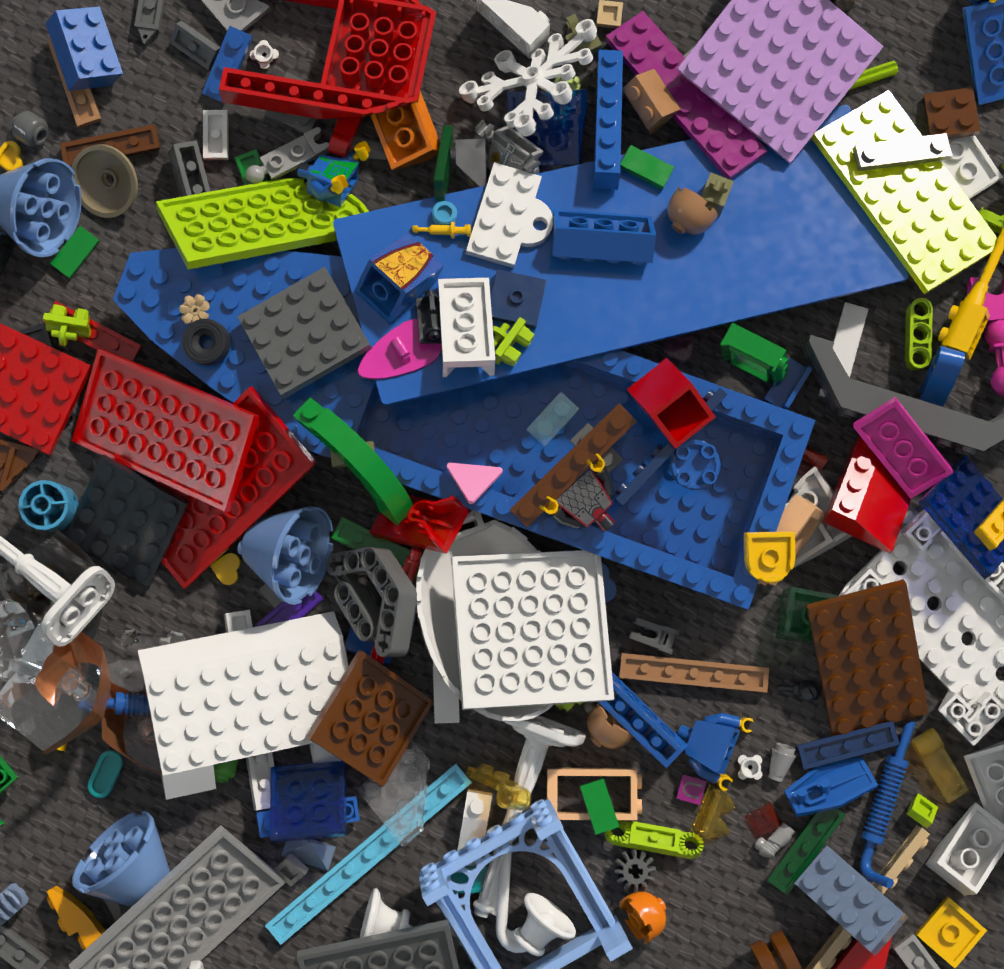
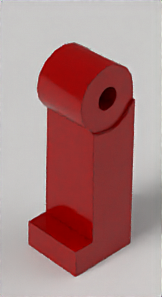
M364 117L338 118L334 133L329 142L328 152L346 158Z

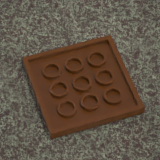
M358 650L306 738L373 782L384 787L434 701L372 657Z

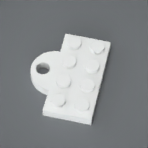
M494 162L467 246V255L514 268L521 246L535 247L547 240L552 230L553 216L549 207L541 200L536 199L542 176ZM542 221L546 224L547 228L542 231L536 230L533 223Z

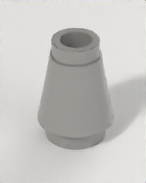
M776 743L775 748H772L769 778L779 782L783 781L796 757L794 754L795 748L783 743Z

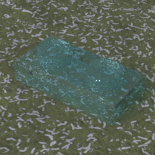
M560 392L527 428V431L546 447L579 411V408Z

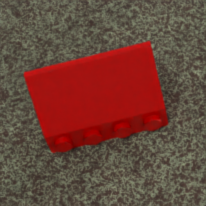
M860 435L851 446L823 523L891 554L911 499Z

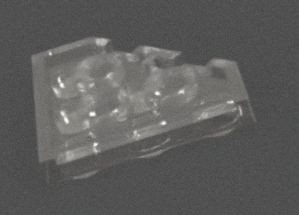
M413 740L409 743L384 787L368 779L357 789L403 847L423 831V811L427 795V771L430 765L429 758Z

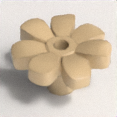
M197 294L195 298L190 295L184 298L185 302L179 307V312L184 314L181 320L186 324H191L199 320V318L208 319L209 315L204 311L210 308L209 302L204 301L205 298L200 294Z

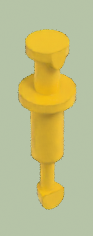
M451 222V225H431L429 228L413 225L412 231L414 233L429 232L431 235H451V239H455V234H467V237H471V224H466L464 227H455V222Z

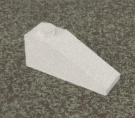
M468 789L458 850L465 847V843L475 837L479 839L486 835L492 793ZM472 862L470 866H476V863Z

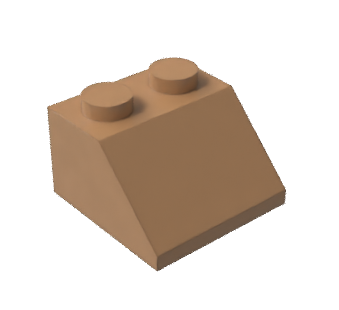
M655 69L636 75L622 88L624 97L650 136L680 110Z

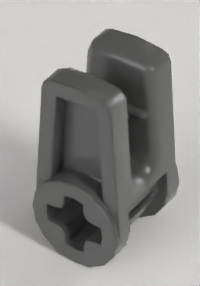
M635 617V625L643 627L644 630L654 631L657 637L649 638L641 635V633L631 632L628 638L672 655L674 651L672 646L675 637L679 636L680 631ZM666 634H668L665 645H663Z

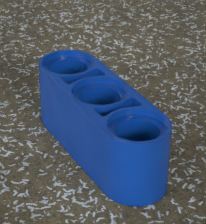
M939 346L920 387L919 392H921V396L917 399L944 407L963 366L965 353Z

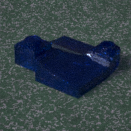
M545 90L537 91L536 99L542 103L550 104L554 112L550 119L541 120L538 113L534 111L535 131L529 136H524L543 150L541 157L538 159L541 162L540 165L582 164V137L585 115H587V90H572V99L566 104L555 102L552 95ZM526 91L508 92V113L525 100Z

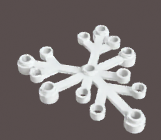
M585 19L579 22L575 28L577 35L564 47L565 42L561 34L551 35L548 39L550 44L548 57L543 49L534 50L530 55L532 62L528 68L517 63L510 50L498 53L494 59L498 69L504 73L513 72L520 77L504 81L498 78L494 72H487L481 78L484 86L478 87L475 81H467L460 86L459 93L463 100L468 103L477 101L481 111H488L494 105L492 100L503 90L524 85L527 87L525 100L513 111L507 113L504 120L508 127H515L518 133L523 136L533 134L536 122L533 119L534 111L538 113L541 120H548L554 114L550 104L542 103L536 99L537 88L540 87L549 92L555 102L566 104L572 99V90L566 81L575 76L572 65L567 63L579 61L581 65H587L593 60V55L588 48L570 53L583 41L590 42L596 38L597 28L593 20ZM563 65L559 68L552 69L555 66ZM561 76L562 80L564 81H560L554 84L548 79Z

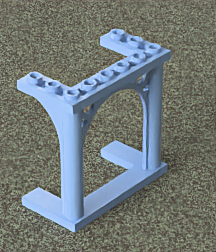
M549 798L545 801L543 799L536 801L528 811L512 815L507 823L502 826L495 825L491 827L486 835L479 839L478 837L470 839L462 849L446 853L441 861L425 865L421 872L418 873L422 898L426 905L429 906L434 902L437 903L475 969L502 968L472 917L470 893L473 883L479 872L490 861L503 854L517 851L533 852L552 861L564 875L594 927L523 969H560L600 945L603 946L610 962L633 949L617 916H613L563 830L561 821ZM529 829H535L537 833V839L532 845H527L524 842L525 833ZM518 836L519 842L515 845H511L509 841H514ZM546 838L547 841H545L544 843L548 845L549 848L541 849L540 846L543 840ZM493 850L496 851L494 855L489 854ZM472 862L476 863V867L472 870L465 867L472 865ZM455 872H462L468 876V881L464 884H457L450 877ZM453 890H464L465 894L462 898H459L458 892L454 894Z

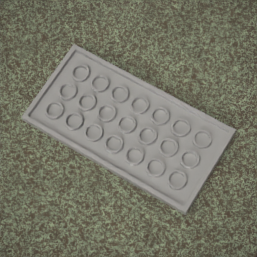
M220 825L69 964V968L189 969L191 961H201L283 886L285 881L270 866Z

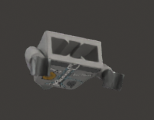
M484 120L475 127L476 134L485 139L488 156L486 165L491 171L495 162L532 174L539 173L541 162L538 159L541 157L543 150L513 128L505 126L494 131V125L489 124L487 126Z

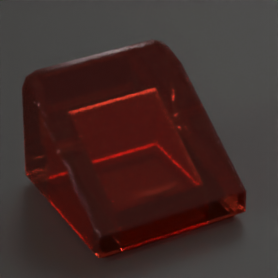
M771 802L745 815L757 838L777 829L782 824Z

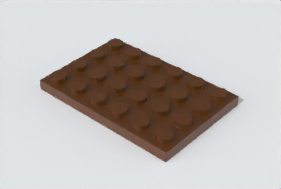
M904 579L806 605L832 736L847 734L850 731L865 727L869 728L888 721L898 722L929 713L907 583Z

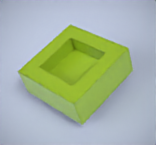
M917 793L911 800L907 815L925 828H928L934 821L938 807Z

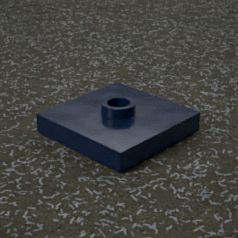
M497 269L491 295L492 320L515 324L519 317L526 321L525 327L536 329L546 280Z

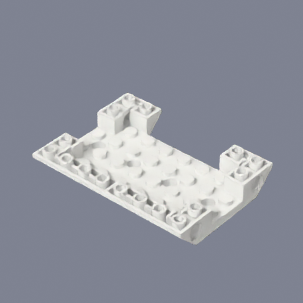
M939 498L914 516L900 530L891 554L880 550L845 585L839 596L902 579L905 580L920 662L948 689L938 711L974 746L1004 716V680H998L996 677V670L999 667H1004V563L992 551H989L977 535ZM897 561L903 562L905 570L901 575H897L893 571V565ZM932 596L937 597L939 600V606L935 610H930L927 606V601ZM969 631L973 635V641L969 645H964L961 637L963 633Z

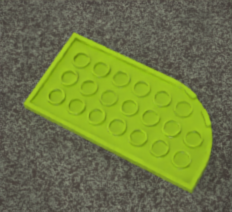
M297 178L278 179L156 201V210L187 269L337 241L333 227L335 219L369 212L366 206L352 194L348 195L341 207L327 201H319L315 196L307 192V183H304V179Z

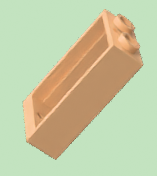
M797 494L794 495L784 509L776 531L795 532V558L823 521L826 514L813 503ZM759 581L758 584L761 583V584H763L764 586H766L767 584H771V585L776 586V584H777L778 582H776V583H766V582H761V581Z
M547 768V799H550L560 820H590L588 812H557V776H630V812H615L617 820H637V814H642V799H637V789H642V774H637L636 768Z

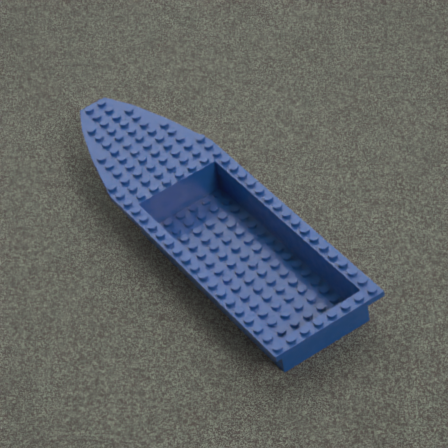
M177 248L130 253L113 297L115 303L150 340L234 403L249 387L253 386L306 450L331 459L330 449L294 420L293 414L309 398H312L324 409H330L365 442L373 441L375 453L404 486L440 499L450 498L451 495L455 496L466 508L749 610L759 580L751 576L745 566L744 532L777 531L815 423L814 419L681 372L693 384L702 398L711 389L716 392L721 388L727 393V396L712 410L716 417L686 440L705 441L715 447L721 463L717 480L704 489H686L678 484L672 476L670 467L672 453L621 507L614 501L618 497L615 491L624 482L630 484L635 479L632 473L642 463L645 466L650 463L653 458L649 455L659 444L664 448L669 442L627 390L656 367L658 363L622 350H617L384 406L381 403L375 380L362 378L358 373L359 365L367 354L365 352L283 399L237 316L325 267L360 326L342 257L281 251L187 269ZM197 294L202 295L205 298L204 301L209 302L210 308L204 311L209 315L208 319L223 325L230 335L231 346L229 353L218 364L205 366L196 363L186 355L183 349V334L190 323L186 324L181 320L184 314L179 312V307L185 302L184 298L188 295L193 298ZM210 335L202 337L200 341L203 349H209L213 344V339ZM620 403L637 422L612 446L623 459L609 473L612 479L614 498L612 500L613 504L606 512L615 523L606 532H603L595 522L587 528L575 529L561 525L550 514L543 512L527 528L510 509L575 447L570 440L584 426L589 423L594 428ZM457 463L501 467L502 474L473 504H470L447 470V464Z

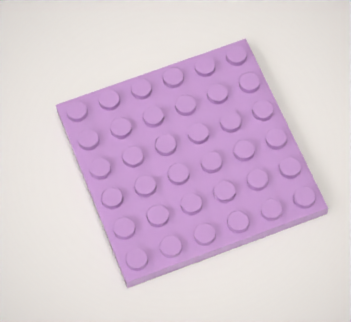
M731 0L676 70L787 163H791L884 46L830 0Z

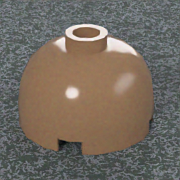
M680 187L671 196L667 208L668 217L673 222L671 227L682 235L685 232L693 235L707 231L717 219L718 214L714 208L709 211L705 206L707 201L688 188H684L681 191Z
M599 702L589 713L587 727L591 734L590 740L596 746L618 749L625 746L634 737Z

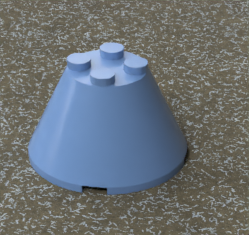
M46 158L0 174V227L23 251L30 255L48 257L59 251L57 248L64 241L70 239L78 225L81 213L80 185H76L73 177L75 172L63 161Z
M314 506L264 516L245 532L243 540L238 544L237 550L239 554H242L245 563L280 600L289 604L302 603L301 599L306 595L311 596L316 591L326 574L327 559L333 550V543L329 542V531H333L330 517L323 509Z
M142 811L140 815H136L133 812L124 816L106 829L91 844L89 849L92 852L85 861H79L73 874L72 884L79 892L132 907L170 872L154 819L147 811Z

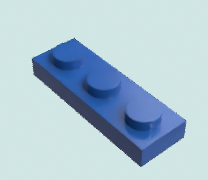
M229 26L202 94L222 102L219 86L223 69L226 67L240 70L254 36Z

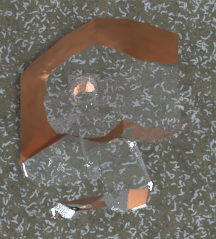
M11 611L2 621L3 626L0 630V680L7 681L0 691V718L40 748L43 753L49 754L103 720L111 687L107 660L103 647L82 631L67 645L56 646L43 634L41 629L42 622L38 624L23 652V658L16 659L14 654L28 618Z

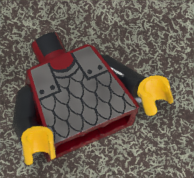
M596 454L598 457L596 464H592L587 459L586 462L591 468L557 500L547 496L546 498L550 500V505L545 508L540 504V509L550 514L561 525L579 529L582 527L587 528L595 522L603 532H606L615 523L606 512L613 504L614 489L612 479L605 468V461L599 454Z

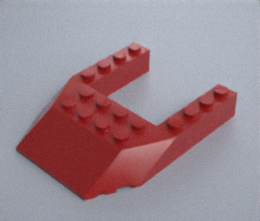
M285 0L337 9L321 84L224 67L219 86L222 103L316 119L364 117L418 103L436 12L428 6L422 5L419 0Z

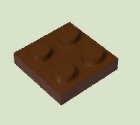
M973 87L924 94L923 99L929 135L946 133L947 139L980 135L981 130Z

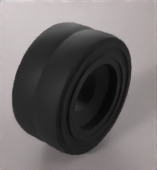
M199 319L192 322L186 328L182 338V345L186 355L192 361L201 365L211 366L220 363L228 355L231 339L227 329L220 323L211 319ZM210 335L213 339V344L209 349H203L200 345L202 337Z

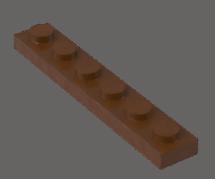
M619 403L538 481L510 511L528 528L545 512L540 509V504L545 508L550 505V500L546 498L547 496L557 500L590 468L586 462L587 459L594 464L598 460L596 454L602 456L637 420Z

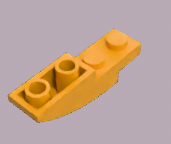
M58 886L47 891L49 895L47 896L48 904L51 909L56 910L61 930L67 932L68 936L78 932V941L83 950L88 948L106 931L95 915L69 892Z

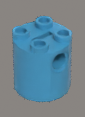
M47 480L31 483L23 490L19 498V511L22 519L35 529L56 532V529L59 531L68 529L79 506L77 495L71 488Z

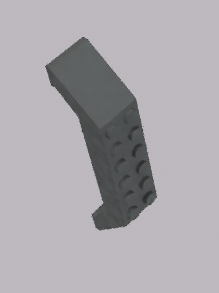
M809 335L801 341L800 347L809 366L813 367L812 372L825 395L830 409L838 412L837 416L848 420H851V418L861 419L885 402L896 397L937 448L945 449V447L954 448V453L968 456V454L975 455L976 452L985 451L1004 440V413L986 421L851 379L833 350L834 342L813 335Z

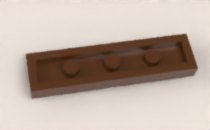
M155 124L60 143L63 162L72 167L74 159L83 149L97 144L112 146L121 151L126 157L161 150Z

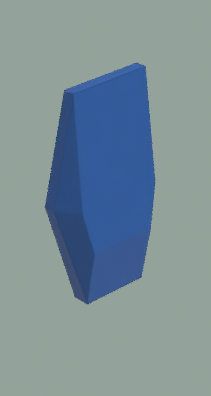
M862 756L814 767L788 787L784 794L795 815L800 817L840 808L877 788L878 784Z

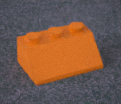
M421 91L418 103L371 115L391 170L424 163L438 156L440 140Z

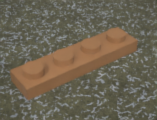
M47 36V41L78 128L80 129L102 121L91 88L68 91L51 38Z

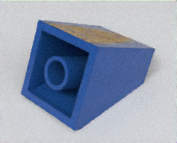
M407 232L368 260L355 291L391 324L415 302V298H419L437 281L444 264Z

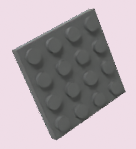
M325 267L237 316L283 399L372 349Z

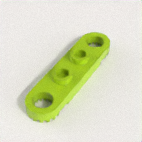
M617 820L618 828L624 832V835L621 837L612 835L611 830L605 832V838L613 845L687 859L699 857L704 848L702 837L700 838L694 832H683L678 829L635 821ZM685 842H694L697 845V849L695 851L686 849V846H684Z

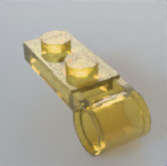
M933 728L910 740L946 803L949 804L969 792L968 787L945 751L941 738Z
M480 764L479 768L468 767L466 776L498 791L497 803L501 808L525 810L528 808L531 800L529 790L510 780L509 774L500 771L493 772L494 768L485 764Z

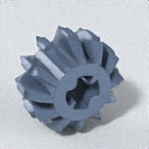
M16 883L10 884L0 893V925H3L28 903L29 898L25 894L26 892Z

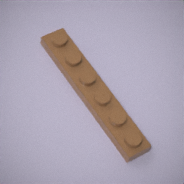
M621 653L619 678L767 693L769 668Z

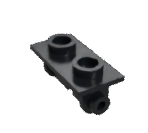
M428 290L422 298H415L420 344H442L439 298L434 291Z

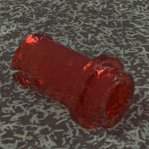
M806 445L802 460L821 471L828 458L825 457V453L821 455Z

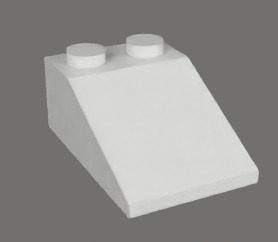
M476 0L477 11L529 59L531 58V53L539 49L549 39L550 20L542 11L537 12L532 7L508 0Z
M974 803L938 844L925 865L964 896L977 894L1004 852V824L980 805Z

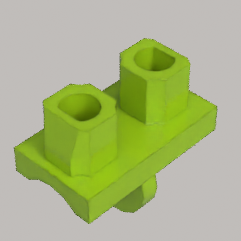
M54 304L49 313H44L43 321L46 323V331H51L52 337L59 338L60 345L66 346L68 340L76 341L77 336L90 338L91 328L88 310L78 308L75 310L74 317L66 316V307Z
M519 317L508 334L506 333L510 328L508 324L503 323L500 328L493 326L494 347L501 342L495 351L496 364L499 365L501 362H504L514 367L522 354L512 347L514 343L518 342L527 348L533 341L535 334L525 327L526 321Z

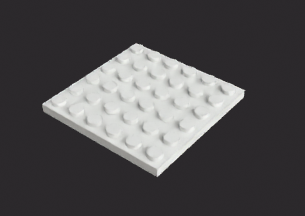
M583 550L455 556L451 558L462 710L614 700L600 556Z

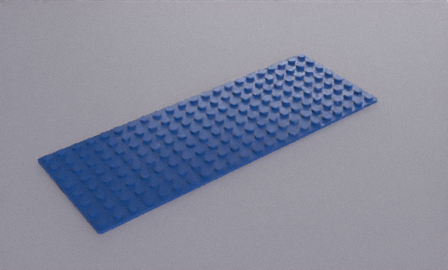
M848 105L836 106L816 132L850 113V107ZM757 138L767 150L766 155L731 179L734 182L720 217L718 216L712 226L701 234L691 235L686 232L683 235L679 234L671 227L673 222L669 219L667 213L669 200L678 187L681 188V191L684 188H688L701 196L710 172L724 177L692 139L642 150L674 166V170L663 190L621 169L618 190L593 189L594 161L536 174L542 176L536 199L541 200L549 207L552 216L553 209L652 216L656 231L653 263H646L644 265H636L628 261L610 263L607 260L599 259L592 262L584 261L582 258L559 259L557 256H552V230L547 240L535 247L521 246L514 268L466 254L470 240L467 234H455V239H451V235H431L429 232L414 233L412 231L413 225L424 228L436 225L432 220V209L435 204L441 201H436L435 197L338 218L333 222L361 330L371 347L403 322L417 319L416 302H414L390 324L355 291L368 260L407 232L444 264L438 279L489 278L490 299L497 269L546 280L536 329L528 328L535 334L533 341L527 348L518 342H515L512 346L522 353L514 367L504 362H501L499 365L495 363L494 376L487 374L481 367H456L447 377H443L441 351L438 358L432 364L422 369L397 377L375 379L380 400L384 406L905 282L909 275L904 265L812 138L809 139L791 163H787ZM625 154L621 155L620 163L623 160ZM487 185L446 194L445 201L451 202L457 209L455 227H464L466 224H471L472 234ZM542 221L533 223L536 230L542 231L547 228L546 224ZM437 279L426 291H434L439 298ZM492 320V325L499 328L505 323ZM506 323L510 326V328L506 332L507 334L512 329L514 324ZM499 342L498 345L494 347L495 351L497 350L501 342Z

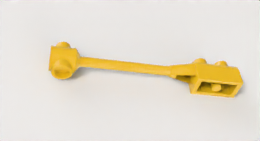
M1004 226L979 281L976 282L959 306L953 305L948 315V319L952 320L949 328L943 327L938 337V341L942 342L941 346L964 352L965 358L968 360L971 359L990 317L988 308L983 307L988 291V283L1004 250Z

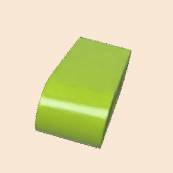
M925 298L914 300L906 309L905 365L912 371H920L931 362L933 308L930 301ZM915 305H919L923 308V316H918L915 314ZM914 329L922 331L924 336L922 341L915 339L913 335ZM914 353L922 356L923 362L921 365L914 363Z

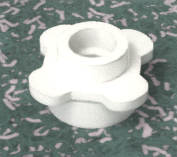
M266 40L260 41L254 50L250 52V58L256 60L262 69L269 68L273 59L279 57L278 51L272 49Z
M741 755L738 757V763L740 764L738 777L740 779L754 778L758 780L762 777L760 765L762 758L759 755H754L753 757ZM748 765H752L751 770L748 769Z

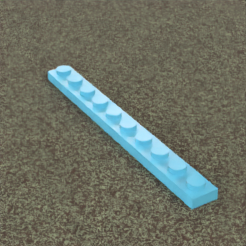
M455 763L271 919L265 927L280 945L469 786L472 781Z

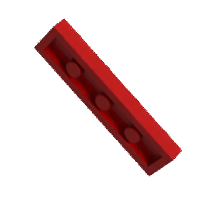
M57 301L54 302V304H56V305H62V306L66 307L65 305H63V304H61V303H59V302H57ZM66 307V316L74 317L75 311ZM90 318V338L77 336L78 341L96 350L105 349L133 362L136 361L143 347Z

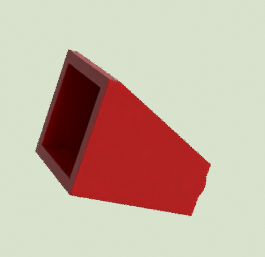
M667 358L627 389L639 407L675 449L716 417L693 384Z

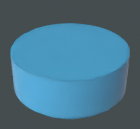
M441 201L435 204L432 209V220L436 225H451V222L456 221L457 209L451 202Z

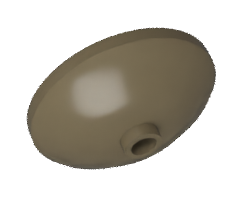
M104 144L89 146L76 156L71 168L75 172L73 177L76 185H80L81 205L92 214L104 218L116 217L129 210L136 199L138 191L137 175L129 159L118 149Z

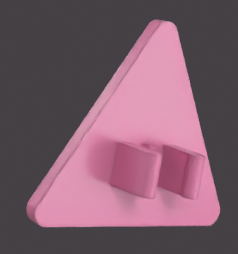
M457 463L447 464V470L470 504H473L502 474L501 467Z

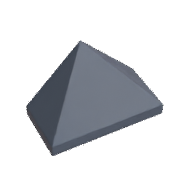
M291 832L288 833L281 856L286 857L289 853H292L302 863L328 871L336 847Z

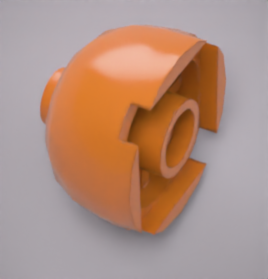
M637 891L619 901L620 910L624 908L629 917V920H625V922L638 940L644 938V943L647 944L663 932L666 926V905L661 898H656L653 894L645 891Z

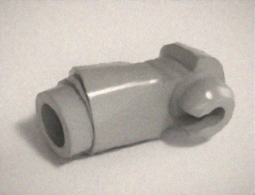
M782 823L767 841L762 837L759 838L755 843V849L759 850V855L763 857L774 858V854L791 841L790 839L795 831L785 823Z

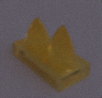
M712 785L708 786L691 829L692 832L711 840V837H722L730 833L725 822L719 818L720 814L735 809L734 803L728 795L729 793Z

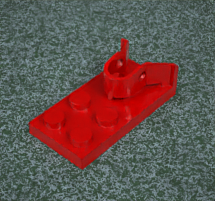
M409 495L413 505L409 509L408 515L398 525L380 512L369 531L374 538L447 554L470 511L452 495L450 498L438 501Z

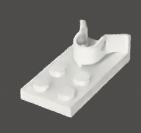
M489 278L438 279L443 377H447L456 367H481L487 374L494 376L495 350Z

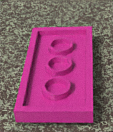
M893 397L853 423L854 429L910 499L953 473L951 466L896 397Z

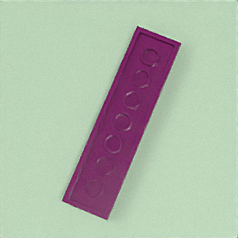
M644 11L606 35L605 41L613 50L623 51V62L635 76L652 69L656 70L680 108L672 118L725 178L733 179L766 155L767 150L747 128L676 70L685 57Z

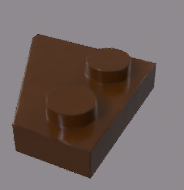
M0 439V490L6 492L40 454V450Z

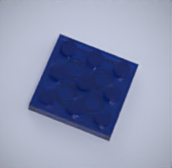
M343 761L271 767V842L347 836L346 763Z

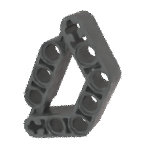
M365 547L331 554L327 559L326 568L328 573L334 575L339 582L335 587L334 597L357 637L362 641H374L376 652L381 657H404L409 650L417 592L393 552L389 549ZM355 576H369L382 597L381 610L366 586L359 583Z

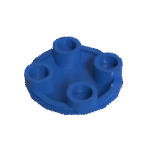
M691 440L684 442L674 451L670 467L672 476L678 484L686 489L700 490L707 488L717 480L721 463L713 445L705 441Z

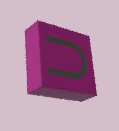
M682 774L676 799L700 805L707 781Z

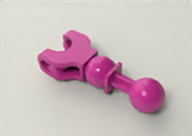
M979 277L968 279L966 284L967 295L976 282L979 281ZM1003 278L1002 294L991 295L987 292L983 307L988 308L990 314L984 329V338L990 346L987 352H995L997 369L991 376V387L996 394L1004 397Z

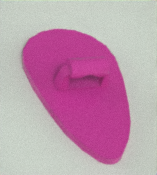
M417 319L403 322L387 333L367 352L359 365L358 373L362 378L375 380L397 377L429 366L438 358L442 351V344H420Z

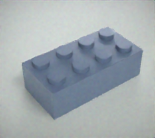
M828 846L822 850L795 882L804 893L875 956L909 918Z

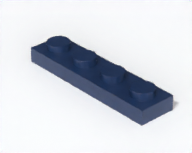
M888 721L869 728L865 727L850 731L847 734H838L798 744L796 747L802 769L805 770L900 744L894 722Z

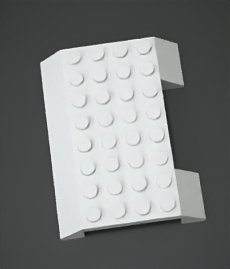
M334 611L138 650L166 800L216 789L213 765L309 744L314 767L341 762L340 759L306 738L349 667L342 632Z

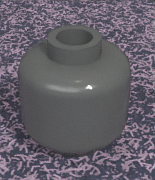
M23 111L12 120V135L23 144L35 147L46 141L49 131L47 122L33 112Z

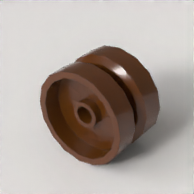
M781 929L769 935V942L773 949L771 952L766 943L761 939L749 944L758 969H802Z

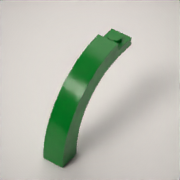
M309 398L293 414L294 420L317 437L347 465L371 494L378 510L398 525L408 515L409 509L413 505L404 487L383 460L354 430L330 409H324L312 398Z

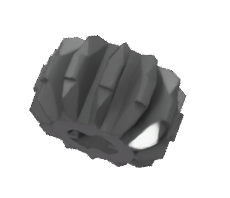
M631 849V857L628 856L626 851H623L622 855L625 861L618 858L615 860L618 865L622 866V868L617 867L613 869L615 874H622L616 881L618 883L625 881V890H628L631 884H633V890L637 892L639 889L638 884L640 883L644 889H647L648 886L645 879L653 882L654 877L648 873L656 871L655 866H648L653 862V858L648 857L644 859L646 856L644 850L639 853L638 857L636 849ZM637 864L638 868L641 869V872L637 871V876H633L628 871L629 867L632 869L631 865Z

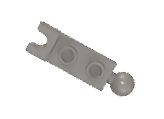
M316 127L304 133V136L260 157L262 166H250L245 174L246 179L252 184L261 183L265 175L268 174L271 180H275L299 168L301 163L307 164L314 159L317 160L321 155L329 154V143H315L321 137V129Z

